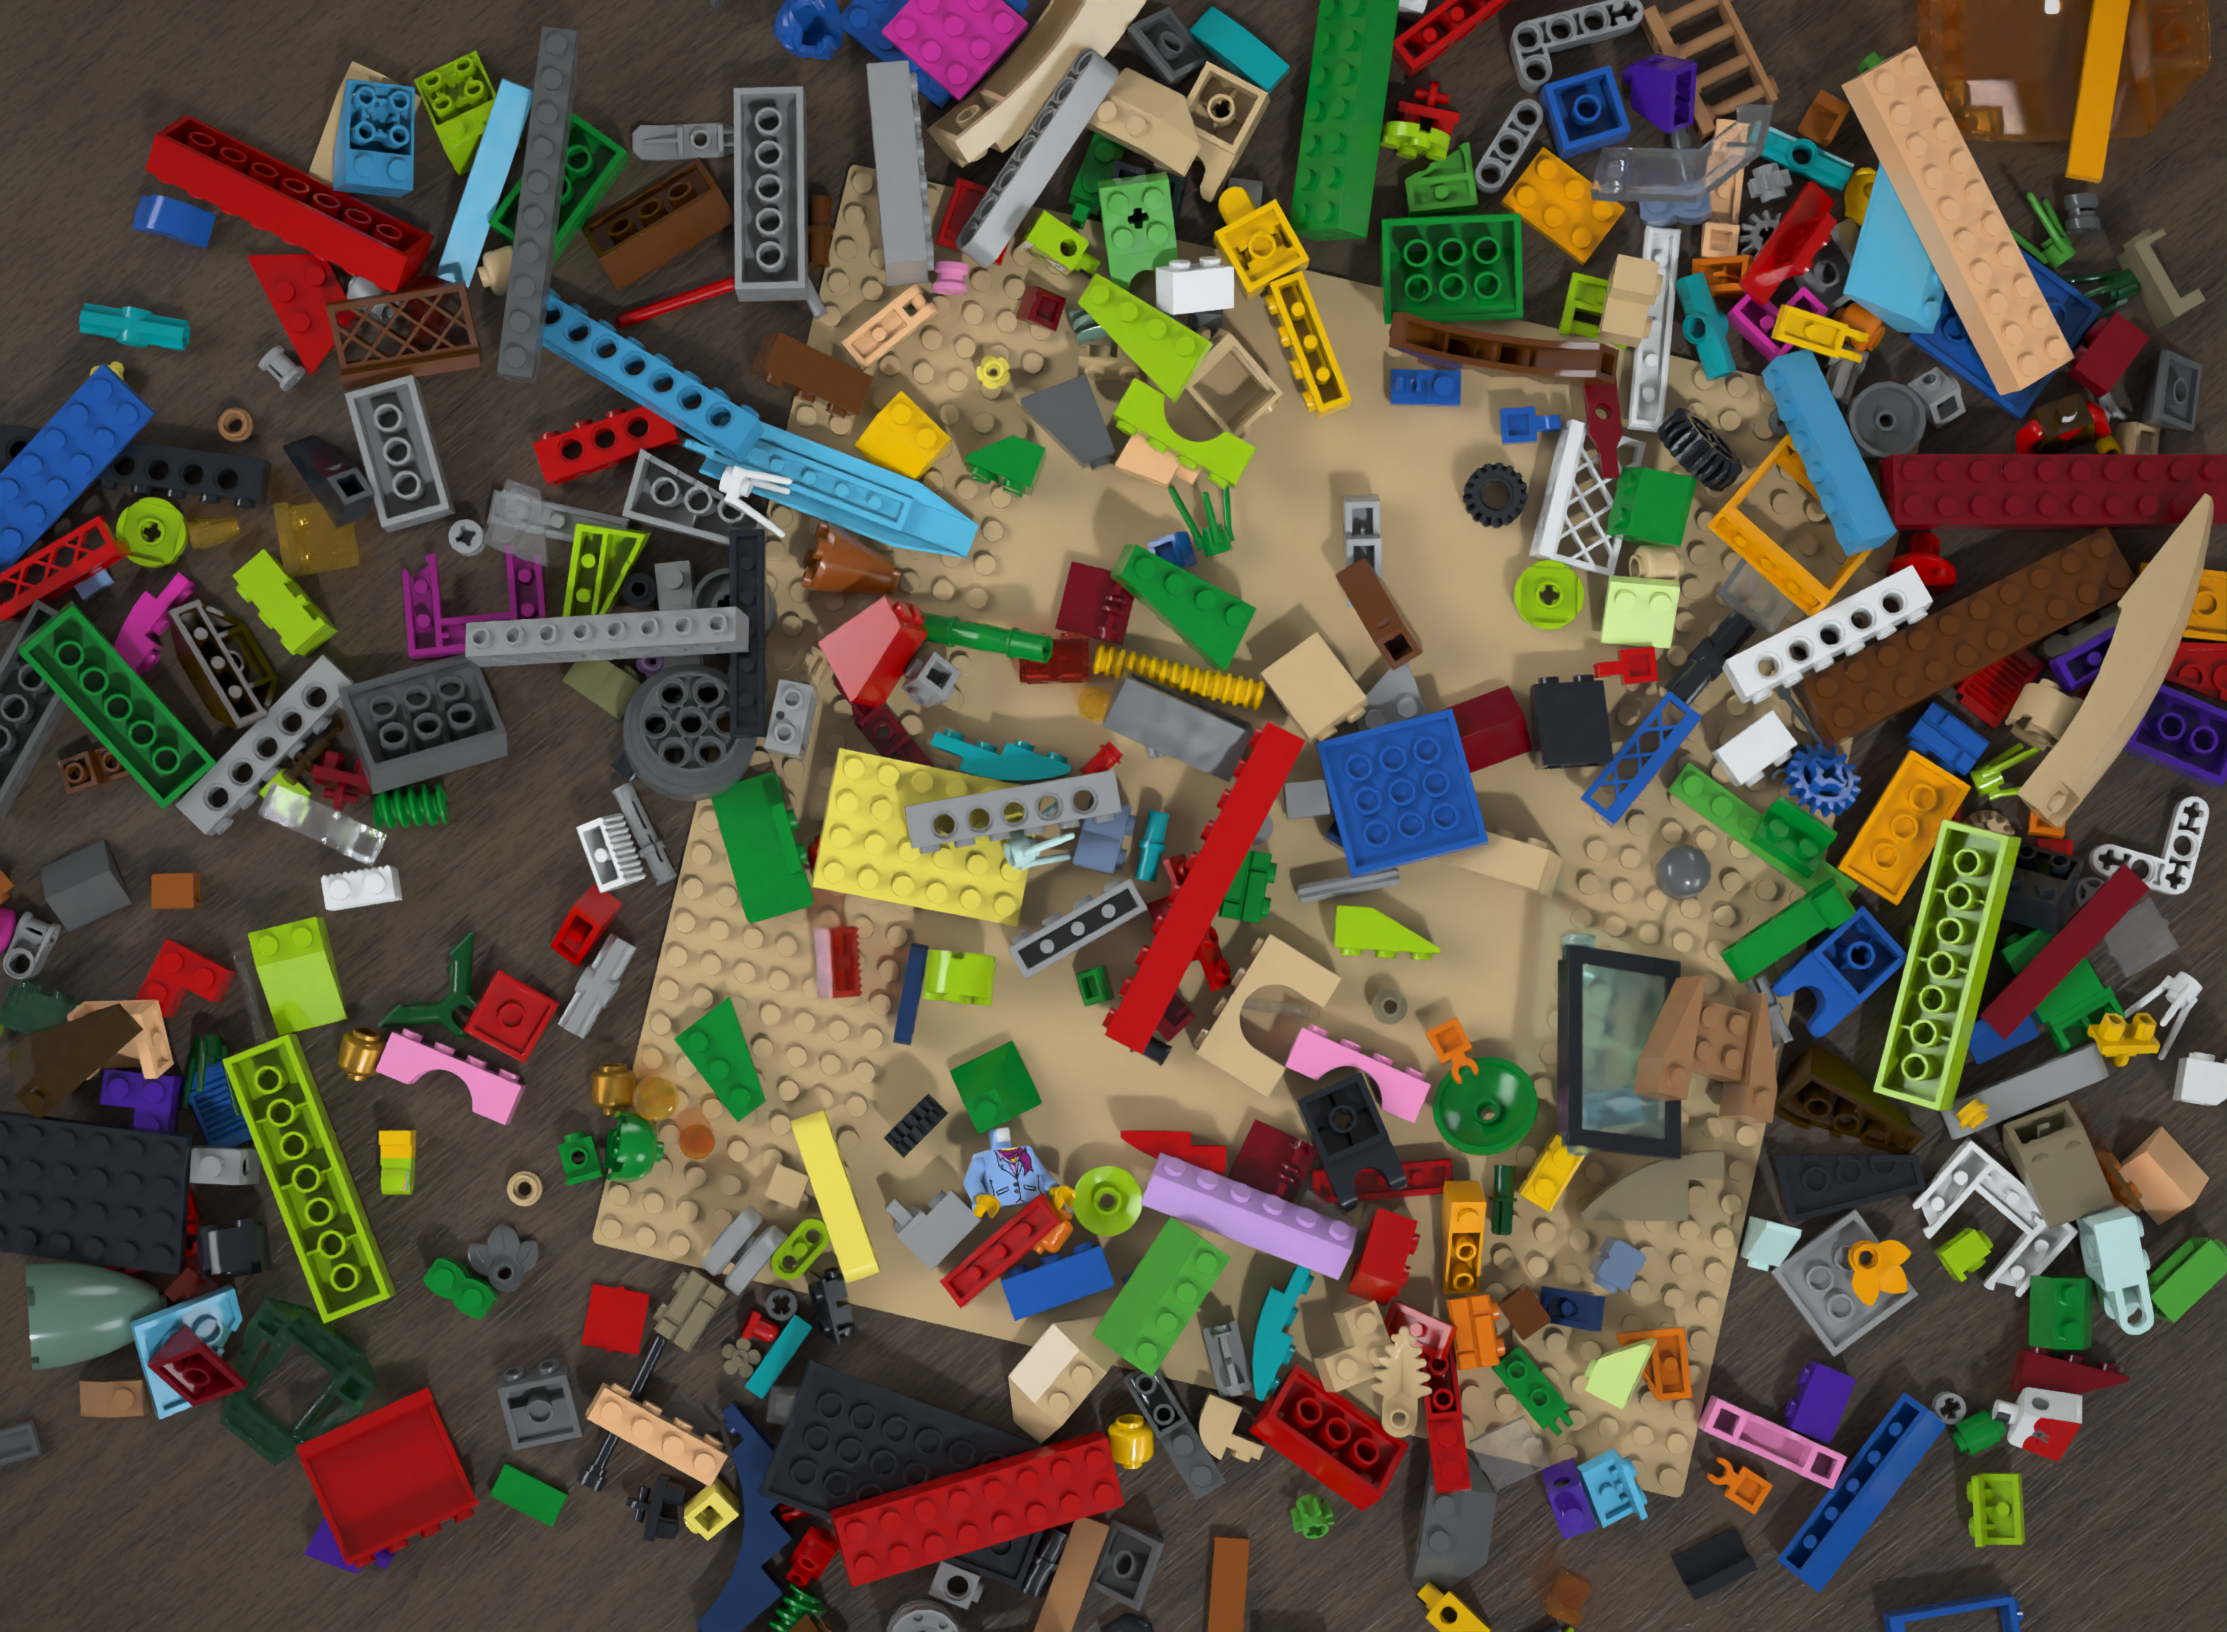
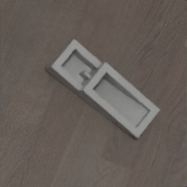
M1378 494L1343 495L1345 568L1365 556L1382 581L1380 500ZM1346 595L1347 607H1353Z

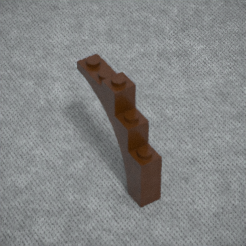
M1393 312L1392 325L1389 330V347L1417 357L1419 363L1435 369L1474 370L1490 377H1526L1542 384L1615 385L1619 350L1602 343L1550 341L1499 335L1451 326L1406 312Z

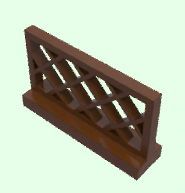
M465 281L326 303L328 319L341 369L340 378L343 389L384 383L409 375L421 377L481 367L483 353L481 344L478 342ZM459 291L461 305L455 314L438 303L444 294ZM437 295L434 300L428 297ZM419 298L429 305L421 319L403 309L409 299ZM402 301L399 306L394 302ZM385 304L395 311L386 325L369 315L375 305ZM368 306L365 311L360 309V307ZM349 309L360 316V319L353 329L349 330L338 323L336 311ZM433 309H436L450 319L441 333L425 323ZM462 311L464 313L465 321L459 317ZM399 314L416 325L407 339L390 328ZM364 320L381 330L373 344L355 334ZM457 323L468 331L470 341L455 343L445 335L452 325ZM420 328L437 338L431 348L421 349L411 342ZM341 333L347 336L344 342L342 340ZM385 334H388L402 344L397 353L386 354L377 348ZM351 339L368 349L362 359L347 361L345 347ZM440 342H443V343L446 344V345H444V346H438V345L440 344ZM406 347H408L409 349L412 350V351L404 352V350L406 349ZM372 353L377 355L376 357H370Z

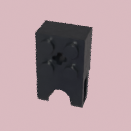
M1361 1072L1294 1102L1339 1207L1345 1213L1354 1210L1357 1206L1358 1198L1353 1182L1356 1174L1363 1169L1371 1168L1378 1171L1392 1190H1401L1407 1186V1178ZM1340 1111L1342 1116L1349 1115L1351 1121L1346 1123L1347 1129H1342L1340 1125H1334L1335 1112Z

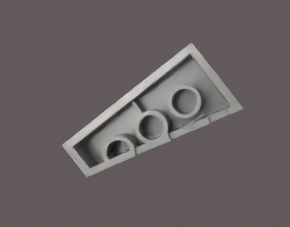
M640 448L622 514L626 519L730 547V530L765 529L766 540L769 532L768 528L739 507L724 501L725 495Z

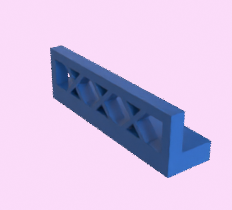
M1668 691L1616 754L1613 762L1607 765L1580 800L1602 816L1601 820L1613 828L1700 722L1702 716L1671 691ZM1669 702L1686 714L1677 725L1662 726L1661 711ZM1657 717L1658 727H1649ZM1673 730L1664 740L1663 731ZM1659 732V748L1655 752L1640 753L1639 738L1643 733ZM1635 744L1636 754H1627ZM1650 757L1642 767L1641 758ZM1636 759L1638 769L1636 776L1633 779L1618 780L1617 765L1620 761ZM1613 771L1614 781H1605ZM1628 784L1620 794L1619 785ZM1614 786L1616 800L1608 810L1591 798L1599 787Z

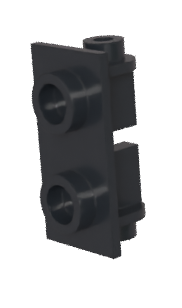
M837 1267L826 1269L824 1271L825 1276L809 1271L811 1284L808 1285V1291L813 1303L817 1305L819 1316L816 1317L817 1328L823 1337L837 1345L841 1344L839 1336L842 1338L851 1336L853 1334L852 1329L855 1327L850 1303L844 1302L837 1305L836 1302L848 1297L843 1273L839 1272Z

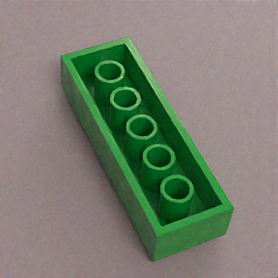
M72 600L17 646L20 655L162 809L217 764L214 756Z

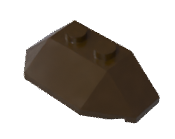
M200 599L169 610L167 617L177 659L211 716L235 730L266 718L278 678L245 623L222 610L207 606L208 603Z

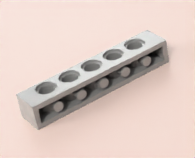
M322 655L269 709L268 716L257 721L175 806L205 835L213 836L215 833L221 835L232 825L234 820L231 817L240 808L243 810L247 809L257 799L258 794L255 792L264 783L267 784L281 770L280 767L290 757L294 760V756L297 753H302L306 749L307 744L305 741L313 733L318 735L328 727L332 721L329 718L338 707L341 710L344 709L338 688L356 683L329 657ZM317 689H324L327 695L326 702L320 707H314L311 702L312 694ZM293 714H299L302 718V725L296 732H290L287 728V720ZM268 739H274L278 745L277 752L271 757H266L262 751L263 744ZM244 764H250L253 769V775L249 781L242 783L238 777L239 768ZM225 789L228 793V801L223 807L218 808L213 800L214 795L218 790Z
M1115 770L904 806L911 848L919 847L920 854L940 851L941 843L954 841L955 848L975 845V837L989 835L990 842L1009 839V831L1023 829L1024 836L1045 832L1044 825L1058 823L1059 830L1080 826L1079 819L1093 817L1094 823L1115 820L1114 813L1122 812ZM1080 790H1086L1092 796L1091 806L1084 811L1078 810L1073 803L1074 795ZM1045 796L1053 797L1058 804L1056 813L1050 817L1043 816L1038 808L1040 800ZM1011 802L1020 804L1023 809V816L1016 823L1008 822L1003 814L1005 806ZM976 808H981L988 814V823L981 829H975L969 823V814ZM942 814L949 815L954 823L952 831L947 835H940L934 829V820Z

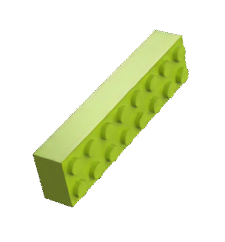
M1942 819L1873 1092L1937 1111L1953 1109L2022 838L1958 821Z
M297 1034L284 1035L223 1059L225 1069L323 1323L397 1295Z

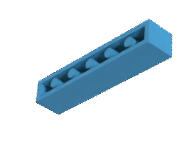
M1805 349L1775 357L1761 372L1764 384L1770 391L1778 408L1779 416L1784 421L1792 438L1793 446L1802 459L1808 479L1815 487L1821 500L1822 509L1829 517L1835 530L1837 541L1842 545L1846 556L1881 547L1897 531L1813 352Z

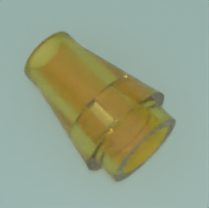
M236 516L195 517V521L187 522L193 550L202 548V551H205L227 540L241 536Z

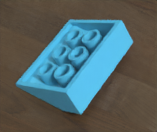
M1880 162L1843 294L1897 332L1933 334L1941 313L1940 307L1945 288Z

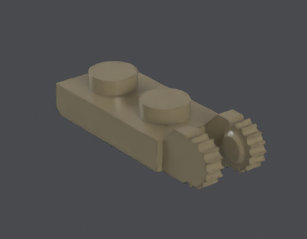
M2114 603L2097 612L2100 619L2090 624H2087L2086 620L2083 619L2066 628L2069 635L2064 636L2056 633L2046 638L2045 641L2042 640L2041 643H2038L2037 655L2043 658V660L2053 659L2104 630L2117 626L2121 610Z

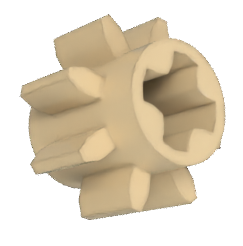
M812 645L809 646L806 653L799 649L791 662L793 666L797 667L794 677L815 688L818 687L820 681L828 684L834 674L822 650Z

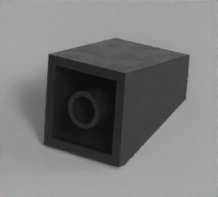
M1592 674L1573 676V682L1560 683L1557 676L1538 678V684L1530 686L1535 770L1605 766L1613 762L1604 681H1594V675Z

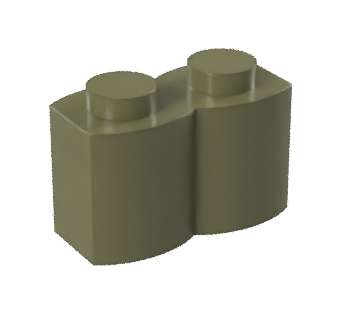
M612 660L575 662L562 681L622 722L627 706L636 690L641 686L640 681L643 677L627 665L623 670L619 669L611 663Z

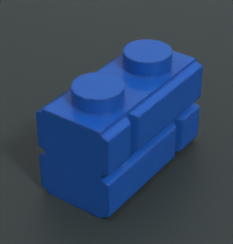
M1935 701L1928 702L1903 735L1910 741L1907 746L1923 757L1928 754L1938 762L1937 766L1958 777L1965 776L1989 745V741Z

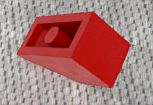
M594 883L573 905L550 947L576 967H579L610 926L623 903L609 892L600 893L597 884Z

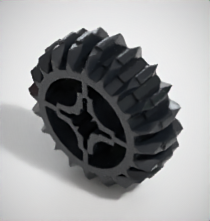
M1677 408L1662 421V424L1657 429L1659 438L1664 443V447L1671 453L1670 455L1686 469L1687 473H1690L1697 481H1700L1712 491L1722 492L1727 487L1729 488L1743 471L1736 453L1730 449L1721 436L1712 427L1708 426L1704 420H1701L1695 413H1691L1687 409Z

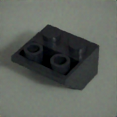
M2021 842L2001 919L2057 934L2070 912L2083 867V859Z

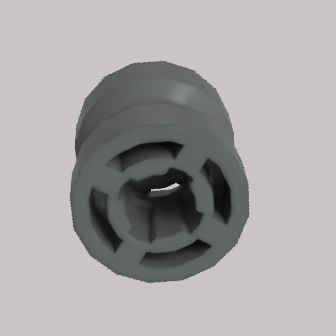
M2078 193L2063 197L2064 210L2068 212V219L2065 221L2066 233L2083 234L2101 229L2100 218L2096 215V208L2099 205L2097 193Z

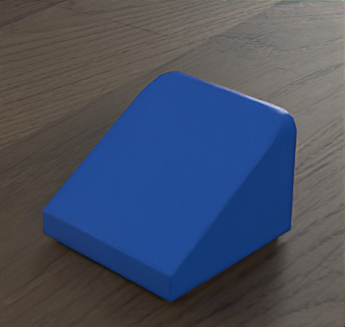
M1175 532L1147 542L1150 552L1182 569L1197 564L1188 532Z

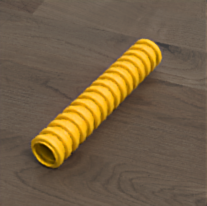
M1100 644L1097 647L1092 669L1096 675L1102 672L1105 677H1109L1111 674L1115 675V679L1119 680L1124 669L1127 668L1172 689H1177L1181 693H1184V691L1190 692L1189 696L1192 697L1195 694H1199L1201 699H1205V696H1208L1214 702L1217 698L1221 699L1223 704L1230 701L1232 706H1237V703L1243 704L1242 708L1245 709L1248 706H1252L1254 711H1258L1261 708L1266 686L1263 680L1256 683L1254 678H1249L1247 681L1243 680L1241 675L1238 678H1234L1232 673H1228L1225 676L1219 670H1217V673H1212L1210 668H1206V671H1203L1197 665L1194 669L1190 668L1188 663H1185V666H1181L1179 661H1174V664L1168 663L1169 659L1164 658L1163 661H1159L1157 656H1153V659H1150L1144 653L1142 656H1137L1135 651L1128 654L1126 649H1121V652L1115 651L1116 648L1113 646L1110 649H1106L1104 644Z

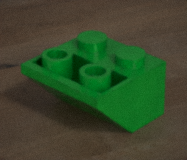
M1012 435L967 454L965 458L966 471L971 474V479L982 484L990 485L991 481L1001 484L1003 486L1002 491L1012 496L1022 498L1023 493L1031 496L1046 460V448Z

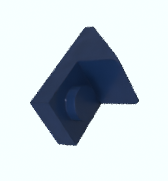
M1542 1286L1540 1304L1550 1316L1551 1324L1601 1332L1606 1296L1595 1295L1592 1292Z

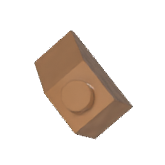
M145 1377L79 1381L81 1416L103 1418L144 1416L153 1412V1405Z

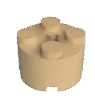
M2041 679L2039 684L2028 683L2024 686L2005 724L2006 726L2013 725L2011 732L2021 741L2032 747H2039L2044 752L2047 746L2053 748L2078 713L2084 700L2078 697L2070 698L2059 691L2060 687L2056 683L2048 679Z

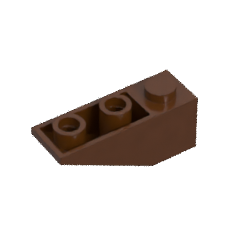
M1365 556L1335 575L1373 642L1393 671L1423 653L1420 637Z

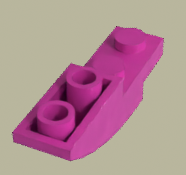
M179 572L158 598L147 591L142 594L129 613L116 639L115 649L139 675L144 670L150 671L161 658V655L158 653L162 650L163 646L153 638L156 634L158 636L162 635L169 628L168 611L189 603L194 596L192 590L197 584Z

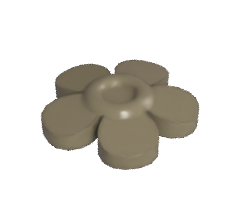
M741 1337L737 1340L736 1345L727 1343L723 1347L722 1355L726 1358H731L724 1363L723 1367L728 1374L733 1375L738 1370L743 1378H748L754 1374L755 1370L752 1364H758L762 1357L758 1349L750 1350L752 1346L750 1340Z

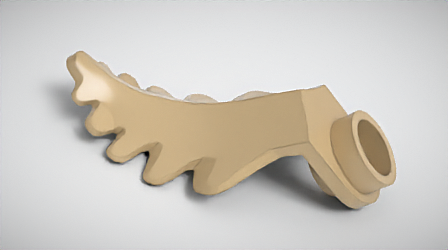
M1402 1326L1398 1334L1391 1336V1340L1395 1344H1387L1385 1346V1351L1390 1357L1381 1356L1379 1358V1363L1386 1366L1387 1369L1375 1370L1373 1376L1382 1382L1370 1385L1372 1391L1383 1396V1428L1389 1435L1396 1438L1406 1437L1414 1431L1417 1424L1418 1399L1432 1393L1430 1387L1421 1385V1383L1430 1380L1431 1377L1427 1373L1417 1371L1419 1368L1425 1367L1427 1363L1425 1359L1416 1358L1422 1353V1348L1412 1345L1417 1341V1337L1411 1335L1409 1328L1406 1326ZM1397 1413H1402L1406 1417V1423L1402 1426H1397L1392 1421L1393 1416Z

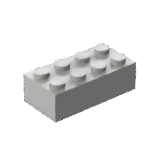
M413 375L345 393L370 487L375 493L374 501L381 527L390 533L456 514L419 381Z

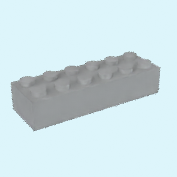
M908 60L868 63V95L886 286L928 283V271L934 270V251L932 238H928L931 237L929 205H925L928 204V190L924 168L923 138H921L916 72H909Z
M803 86L734 88L735 291L739 302L809 300L807 100Z

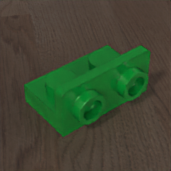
M1778 796L1763 812L1749 841L1808 879L1815 873L1826 848L1835 840L1837 832L1828 827L1824 822L1799 808L1795 803L1783 796Z

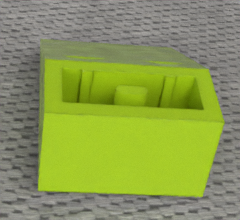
M476 50L414 79L442 146L459 176L471 171L497 94ZM520 142L518 143L517 148L522 147Z

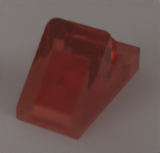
M416 276L408 282L407 290L445 284V280L436 276ZM444 294L438 302L445 308L446 294ZM437 295L428 297L434 300ZM419 298L409 299L405 305L410 310V313L418 319H421L429 307L428 304ZM433 309L425 323L441 333L447 325V317ZM410 321V332H412V330H413L414 327L416 326V325H415L414 323H412L411 321ZM420 328L411 342L417 346H432L437 338Z

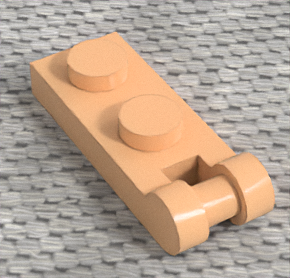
M918 284L909 287L841 342L842 346L863 371L938 313L939 309L934 303H928L923 297L924 291ZM909 304H912L918 311L911 318L903 309Z

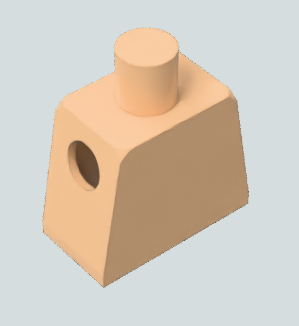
M1169 424L1171 429L1176 434H1178L1184 439H1187L1185 436H1183L1179 431H1177L1173 426ZM1138 433L1134 437L1131 436L1115 463V470L1165 489L1169 487L1174 476L1193 486L1201 472L1198 468H1196L1195 472L1184 468L1176 462L1178 457L1167 450L1165 454L1153 450L1146 445L1148 439Z

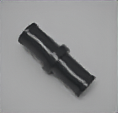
M1058 1526L1049 1528L1038 1552L1035 1551L1033 1562L1023 1581L1021 1591L1032 1597L1040 1598L1051 1571H1056L1059 1565L1057 1559L1067 1538L1070 1536L1069 1532Z

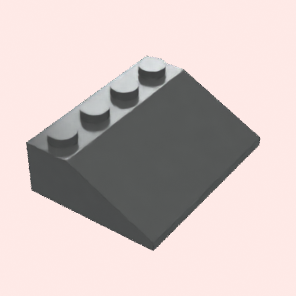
M465 653L338 688L358 756L373 795L508 756L506 730L480 666L467 659Z

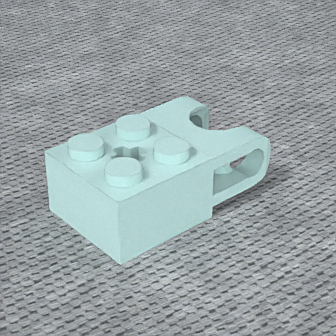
M2114 1198L2115 1205L2076 1219L2085 1271L2095 1281L2099 1305L2102 1311L2111 1319H2115L2118 1326L2126 1333L2140 1335L2148 1331L2154 1323L2146 1270H2150V1261L2146 1250L2142 1249L2140 1237L2144 1236V1229L2140 1217L2136 1216L2128 1207H2125ZM2137 1307L2141 1309L2142 1317L2135 1324L2128 1323V1316L2134 1314Z

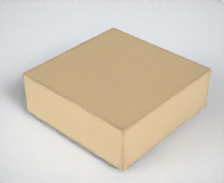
M777 1163L764 1196L798 1209L810 1179L809 1175Z

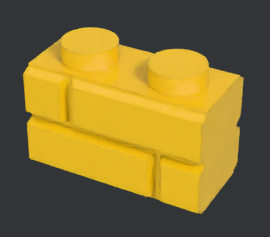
M1552 1133L1528 1172V1179L1523 1180L1516 1193L1550 1213L1587 1153L1577 1146L1566 1145L1564 1138Z

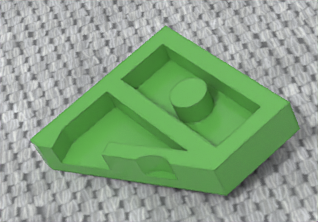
M1469 142L1460 145L1457 151L1446 157L1445 161H1434L1426 170L1418 171L1405 179L1404 187L1408 216L1477 209L1478 200Z

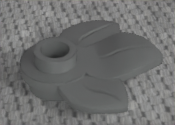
M502 1222L491 1232L488 1245L470 1244L468 1256L471 1266L476 1273L488 1277L491 1286L495 1290L508 1293L516 1290L523 1281L524 1273L536 1265L539 1257V1247L536 1240L520 1243L514 1229ZM503 1269H510L512 1273L508 1279L503 1280L499 1278V1274Z

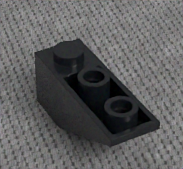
M314 434L283 446L284 451L336 528L367 517L375 493L354 464Z

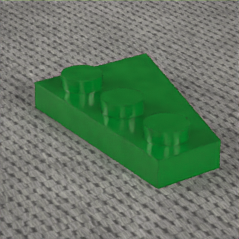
M729 996L674 1038V1040L738 1123L766 1102V1098L739 1024L731 996Z

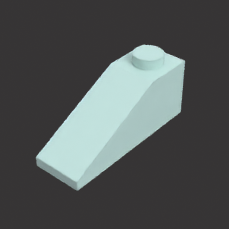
M1749 1216L1740 1257L1749 1259L1747 1266L1768 1271L1769 1265L1780 1267L1800 1238L1802 1230Z

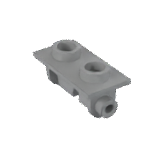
M1237 1321L1203 1328L1219 1396H1236L1243 1394L1244 1391L1254 1389Z

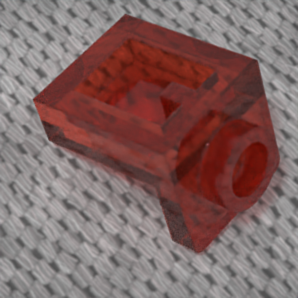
M194 1262L184 1270L164 1293L173 1302L179 1298L187 1301L219 1288V1284L214 1279L202 1280L200 1267Z

